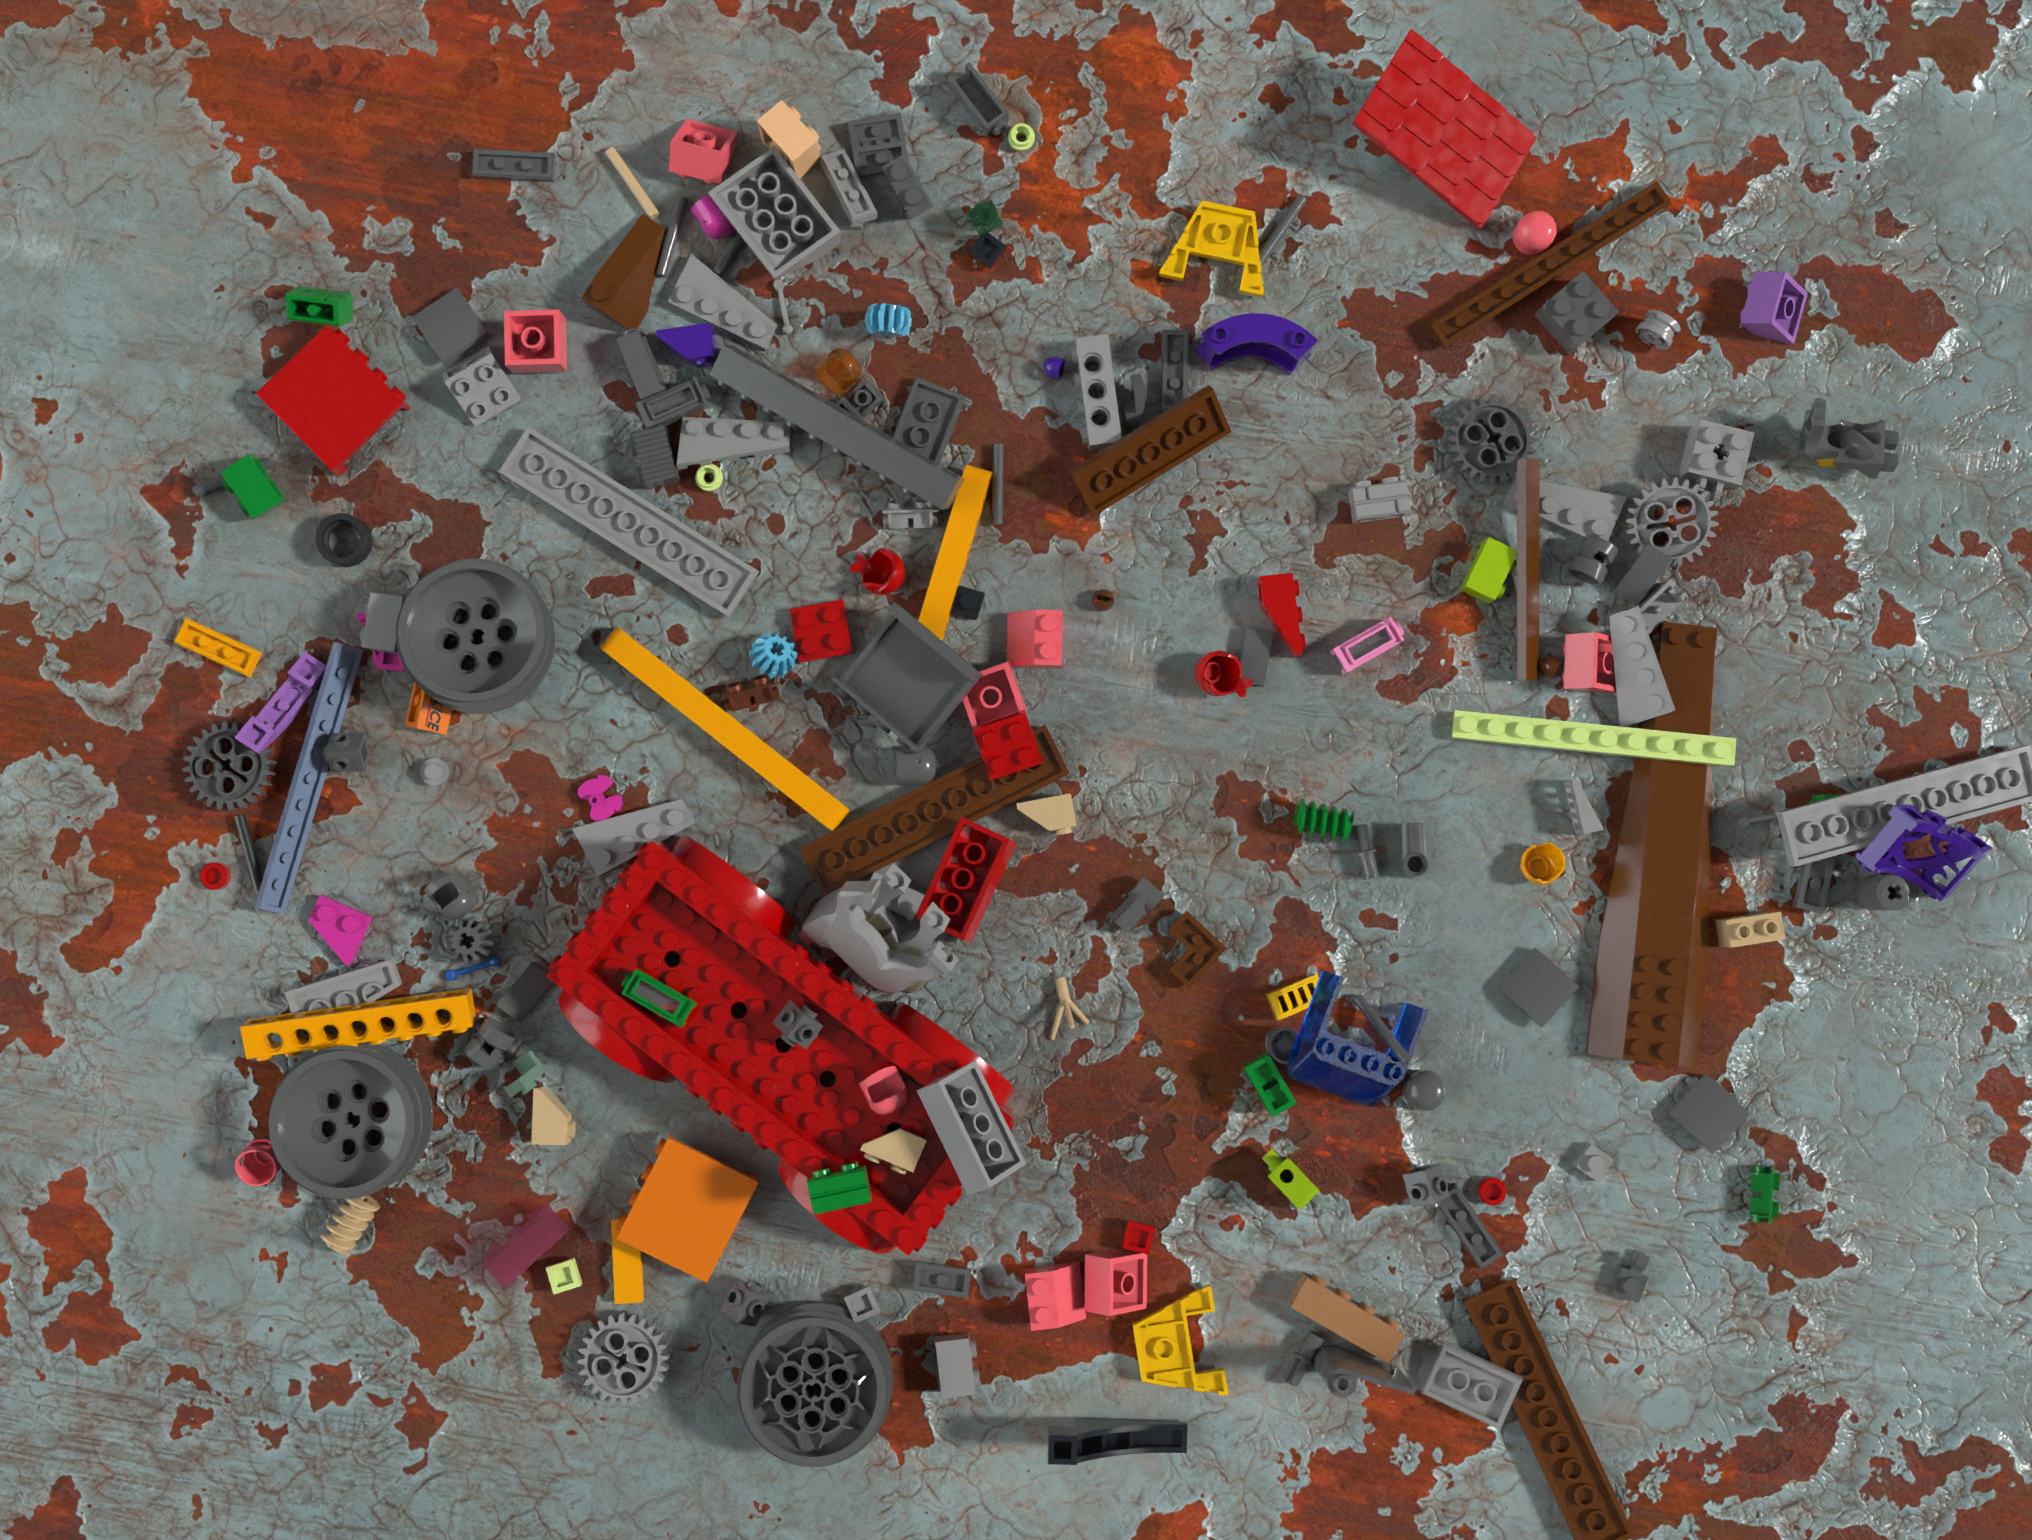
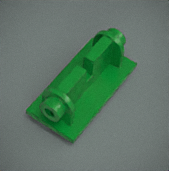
M1754 1165V1170L1751 1171V1191L1762 1192L1761 1197L1750 1196L1749 1216L1752 1217V1222L1763 1223V1218L1768 1219V1225H1772L1773 1218L1778 1219L1779 1202L1774 1201V1190L1780 1191L1781 1175L1775 1173L1776 1166H1772L1771 1172H1766L1765 1166Z

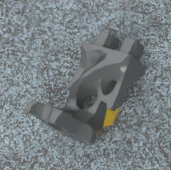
M1816 398L1811 409L1806 410L1798 441L1799 456L1811 457L1822 467L1855 469L1871 479H1876L1880 471H1895L1898 465V454L1885 453L1884 449H1896L1899 441V432L1885 430V420L1867 424H1857L1841 420L1837 425L1827 426L1825 425L1827 401L1822 398ZM1833 438L1837 440L1840 446L1833 447L1828 443V439Z

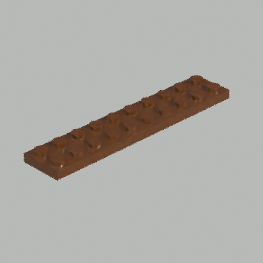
M1046 725L1033 730L1043 759L1042 764L991 780L981 756L800 847L799 849L822 896L825 897L829 893L842 888L847 881H858L874 873V871H878L953 833L961 817L975 822L1069 775L1070 773Z
M1511 1276L1462 1299L1491 1363L1513 1372L1523 1379L1511 1406L1573 1539L1628 1540L1634 1537V1532L1515 1278Z

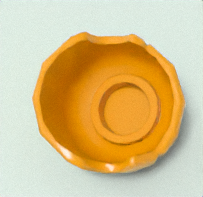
M1546 842L1532 845L1526 849L1521 857L1520 870L1528 881L1536 885L1551 884L1564 871L1566 858L1562 850L1553 843Z

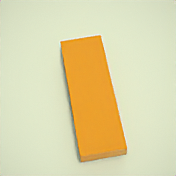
M186 617L174 640L176 644L249 677L252 676L263 653Z
M620 1218L611 1219L615 1304L643 1303L642 1251L616 1239L619 1230L615 1229V1226Z

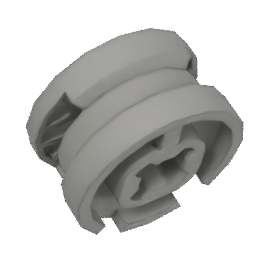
M1652 309L1646 312L1644 322L1639 323L1635 333L1638 334L1640 332L1639 338L1649 346L1652 343L1657 345L1656 349L1667 350L1673 343V336L1679 334L1681 327L1668 314Z

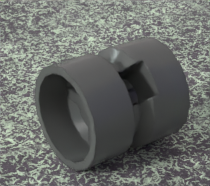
M1586 535L1578 549L1581 555L1574 557L1568 571L1583 582L1600 586L1608 572L1606 566L1612 564L1618 548L1602 538Z
M487 1017L478 1029L479 1036H473L463 1050L476 1063L493 1070L503 1057L501 1051H507L517 1037L508 1027L493 1018ZM484 1041H485L486 1043H488L489 1045H491L492 1047H494V1048L492 1049V1048H490L489 1046H487L486 1044H484Z
M1279 1025L1271 1028L1264 1039L1266 1052L1279 1063H1294L1304 1053V1039L1299 1032L1288 1026Z

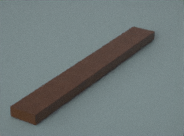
M1527 458L1518 459L1517 679L1539 680L1540 460Z

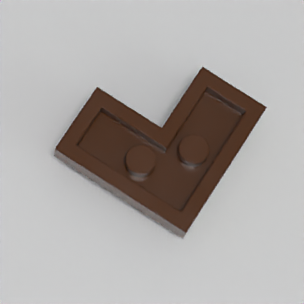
M1187 910L1167 930L1187 949L1169 970L1190 989L1227 948Z

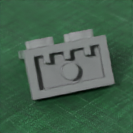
M490 346L443 373L444 383L474 426L480 425L521 399L519 393L497 362Z

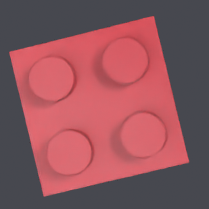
M559 309L504 311L505 366L512 373L567 372L566 318Z
M1010 661L980 671L983 674L982 677L963 699L972 728L1023 710L1026 711V714L1028 713Z

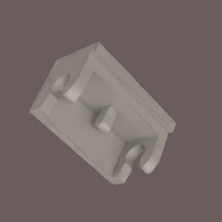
M1672 579L1661 583L1638 605L1648 634L1676 609L1686 597L1684 593L1679 594L1673 589L1676 583Z

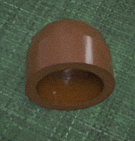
M1107 589L1096 591L1092 598L1093 606L1102 612L1110 610L1114 604L1112 592ZM1097 596L1110 598V603L1096 600Z
M1552 655L1546 656L1540 662V671L1546 677L1553 679L1563 660Z

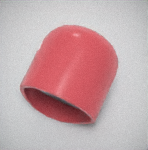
M1541 210L1525 214L1517 223L1513 232V242L1516 248L1526 255L1543 253L1554 241L1557 233L1554 218Z
M896 1065L883 1068L859 1083L871 1109L877 1114L886 1115L893 1113L907 1102L908 1090Z
M258 1138L251 1141L235 1162V1171L238 1177L244 1183L251 1186L268 1184L281 1169V1165L272 1149L270 1138ZM243 1156L242 1164L239 1165V1160Z

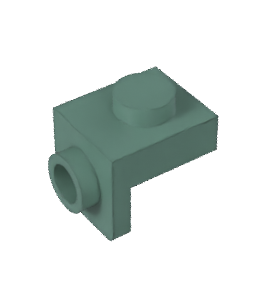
M532 1050L526 1051L513 1061V1064L522 1076L504 1088V1090L511 1098L519 1091L525 1095L537 1086L534 1080L547 1070Z

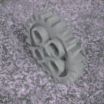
M1673 477L1671 484H1668L1666 479L1662 478L1661 486L1659 487L1655 483L1650 482L1651 491L1648 492L1641 488L1640 490L1644 497L1642 499L1633 497V500L1638 505L1637 507H1628L1627 509L1634 514L1633 517L1625 518L1627 523L1633 524V527L1628 528L1626 533L1635 534L1629 540L1630 544L1639 543L1635 550L1637 553H1640L1646 544H1650L1671 558L1667 567H1670L1672 559H1675L1679 566H1682L1683 557L1693 562L1692 553L1696 552L1702 556L1703 553L1700 547L1702 545L1706 547L1711 546L1706 540L1707 536L1716 537V534L1710 530V527L1719 525L1718 522L1711 520V517L1718 514L1717 510H1709V507L1715 503L1714 500L1705 501L1704 499L1708 492L1705 490L1698 494L1697 491L1700 485L1696 483L1689 488V480L1686 478L1681 485H1678L1677 477ZM1687 498L1691 503L1689 510L1684 513L1677 512V501ZM1654 504L1661 505L1662 514L1656 519L1649 518L1647 515L1649 507ZM1670 515H1673L1675 519H1681L1690 515L1697 516L1694 520L1676 522L1674 524L1675 528L1672 529L1668 525L1647 529L1648 524L1669 521ZM1687 525H1692L1696 529V533L1691 539H1683L1681 537V530ZM1659 531H1664L1668 535V539L1663 545H1655L1653 543V536Z
M622 1311L619 1320L612 1313L608 1316V1323L601 1318L598 1321L599 1328L592 1326L589 1329L592 1336L585 1335L582 1340L588 1346H581L578 1350L585 1355L577 1361L578 1364L585 1365L579 1372V1375H588L584 1385H594L591 1391L592 1395L601 1391V1401L607 1396H611V1405H614L617 1399L621 1398L622 1405L626 1406L631 1397L633 1403L637 1404L639 1394L644 1399H647L650 1395L648 1389L654 1392L658 1389L655 1381L663 1382L665 1379L661 1372L667 1371L669 1365L662 1361L667 1360L670 1354L662 1352V1350L668 1346V1342L660 1343L659 1339L664 1333L659 1332L655 1334L653 1330L657 1324L653 1323L648 1327L646 1325V1316L639 1322L637 1321L636 1312L631 1315L630 1319H627L625 1311ZM612 1334L622 1335L624 1345H616L612 1340ZM602 1346H606L609 1351H604ZM637 1347H645L649 1352V1357H639L636 1351ZM623 1353L627 1355L625 1364L621 1362V1355ZM599 1359H607L611 1364V1369L603 1370L599 1365ZM639 1366L645 1367L646 1371H642ZM623 1373H633L636 1377V1382H626Z

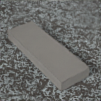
M845 148L820 156L819 162L851 225L855 226L877 219V211Z

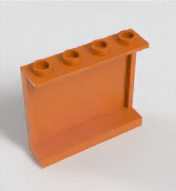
M670 1133L667 1140L661 1138L654 1151L658 1155L654 1165L648 1163L641 1176L645 1180L641 1190L635 1188L628 1201V1204L632 1205L628 1215L622 1213L615 1226V1229L619 1230L616 1239L707 1283L759 1183V1177L750 1172L747 1175L674 1139L673 1134Z

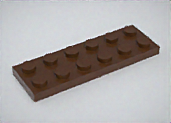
M1208 385L1069 470V473L1089 513L1095 516L1231 433V429L1214 389Z

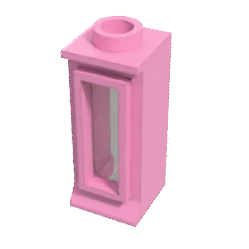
M1389 617L1330 651L1331 656L1336 654L1343 666V669L1340 671L1344 675L1403 642L1404 638L1402 635H1404V631L1397 620L1393 621L1392 617Z

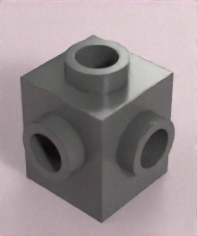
M332 733L328 744L323 748V757L325 761H328L331 772H365L370 756L365 733Z
M791 1000L787 1002L773 1021L776 1027L783 1033L781 1038L793 1047L799 1044L805 1049L816 1039L823 1027L816 1019L818 1014L812 1008L805 1004L801 1007Z
M1440 1163L1417 1166L1402 1174L1412 1207L1424 1206L1426 1210L1433 1209L1441 1205L1440 1201L1450 1196L1448 1184L1444 1179Z
M735 1279L720 1310L735 1323L756 1327L770 1296L762 1290L763 1286L755 1280L748 1279L745 1282Z

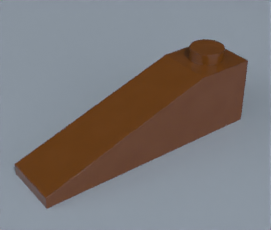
M642 214L595 275L581 298L588 308L626 330L639 328L650 306L649 300L656 279L657 264L661 256L667 230L664 226Z

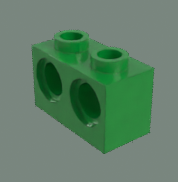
M1264 1052L1241 1065L1270 1116L1274 1117L1297 1104L1268 1053Z

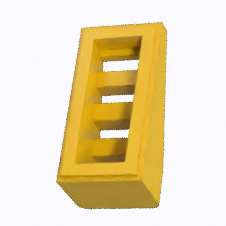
M1318 974L1266 993L1276 1020H1281L1328 1000ZM1311 982L1318 996L1316 998H1312L1307 985ZM1297 988H1303L1307 998L1306 1002H1302ZM1290 991L1294 994L1298 1004L1296 1006H1293L1288 995ZM1281 995L1288 1008L1286 1010L1282 1009L1278 997Z

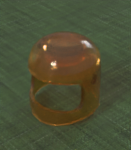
M836 348L816 365L813 372L831 392L841 398L859 380L862 368L858 359L851 352L843 348Z

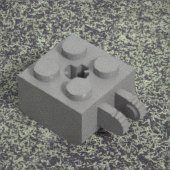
M1700 419L1690 426L1679 477L1696 481L1700 485L1697 491L1698 494L1705 491L1706 484L1712 485L1709 500H1714V505H1717L1723 488L1734 490L1742 485L1754 432Z

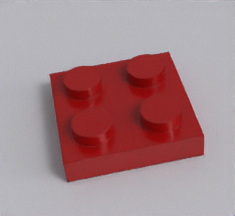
M843 599L789 609L800 664L854 654Z
M1025 710L973 727L974 736L991 780L1043 763Z

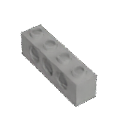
M1108 334L1075 338V347H1070L1072 364L1077 363L1078 374H1074L1075 389L1081 390L1082 400L1077 401L1079 417H1084L1085 427H1081L1083 444L1088 443L1089 451L1105 449L1122 438ZM1089 361H1094L1100 368L1095 372H1090L1085 368V364ZM1092 388H1099L1103 392V396L1094 399L1090 397L1088 391ZM1101 414L1106 418L1107 422L1099 426L1092 422V417Z

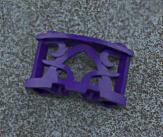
M1250 313L1224 319L1206 329L1201 334V337L1204 339L1203 343L1195 349V352L1212 371L1231 360L1253 356L1277 365L1290 375L1310 357L1309 353L1317 343V339L1300 325L1285 318L1270 314Z
M1895 805L1888 813L1892 817L1891 820L1865 850H1857L1854 856L1867 871L1889 873L1904 878L1921 887L1924 893L1932 899L1942 901L1948 898L1982 858L1992 850V847L1961 826L1956 829L1945 824L1947 819L1935 812L1926 809L1923 813L1916 811L1917 808L1914 805ZM1927 834H1931L1930 844L1936 855L1921 858H1905L1902 848L1903 842L1915 841ZM1942 841L1949 842L1947 845H1942L1946 852L1939 848V844ZM1971 856L1970 861L1960 871L1955 863ZM1946 865L1957 874L1947 887L1933 878L1935 874H1941L1946 880L1947 874L1942 867Z

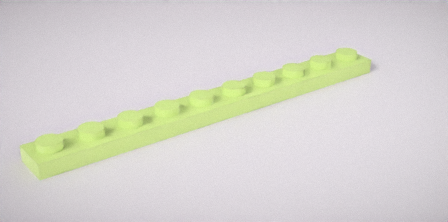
M1459 710L1454 711L1451 739L1724 767L1734 766L1736 738Z

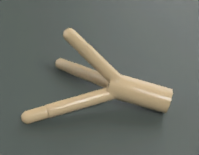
M1065 977L1055 979L1060 1003L1052 1026L1050 1040L1055 1039L1064 1009L1070 1029L1075 1028L1071 1010L1085 1025L1089 1024V1020L1071 1001Z

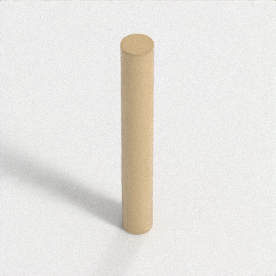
M615 148L607 149L605 154L649 218L655 219L660 213Z

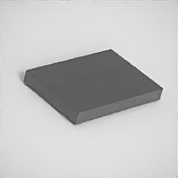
M915 377L892 437L936 463L941 464L966 396Z

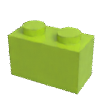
M1490 537L1486 538L1482 542L1460 590L1488 604L1495 601L1496 598L1500 599L1507 587L1504 584L1507 575H1512L1517 567V560L1515 559L1517 550Z

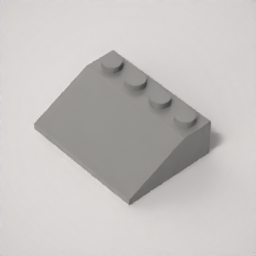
M774 146L708 192V195L774 280L818 260L841 244V231Z

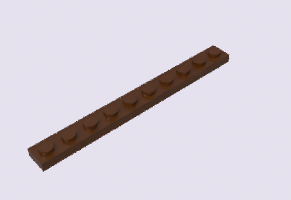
M1656 181L1430 324L1429 329L1444 350L1665 210L1672 202L1658 181Z

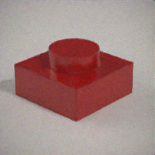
M1128 1219L1121 1246L1122 1249L1149 1255L1155 1226Z

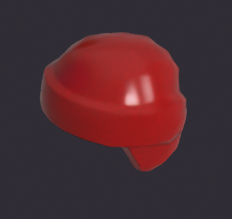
M885 548L876 550L870 559H867L861 552L858 553L855 558L857 563H853L850 566V571L863 574V587L876 595H888L896 591L905 578L903 560L896 552Z
M1221 650L1209 652L1202 656L1195 666V680L1203 692L1211 696H1226L1236 692L1239 697L1243 698L1247 695L1246 688H1251L1253 685L1252 679L1241 677V663L1235 655Z

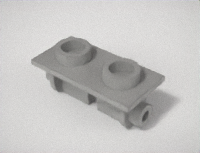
M925 499L916 500L915 504H905L903 500L888 501V504H884L882 513H888V515H883V525L889 526V529L908 528V518H913L914 528H933V525H938V514H933V512L937 511L928 507L925 504Z

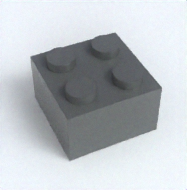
M1582 271L1546 302L1534 316L1562 348L1571 355L1616 316L1619 311Z

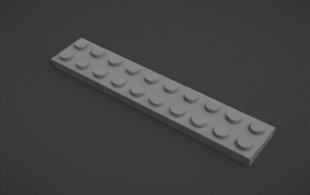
M529 426L498 471L729 618L759 573L752 566Z
M2022 745L1776 812L1789 866L1796 867L1868 847L1891 820L1892 817L1888 813L1898 804L1914 805L1917 808L1916 811L1923 813L1926 809L1945 817L1947 819L1945 824L1948 825L2031 802V745Z

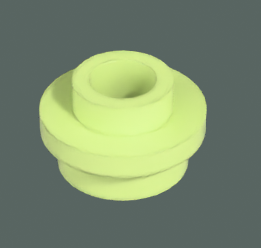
M1019 123L1009 130L1008 142L1013 149L1025 151L1034 144L1035 134L1029 125ZM1018 135H1024L1026 140L1020 142L1016 138Z
M705 465L698 468L695 480L702 490L714 491L721 486L723 474L716 465ZM707 474L714 475V480L710 483L705 481Z

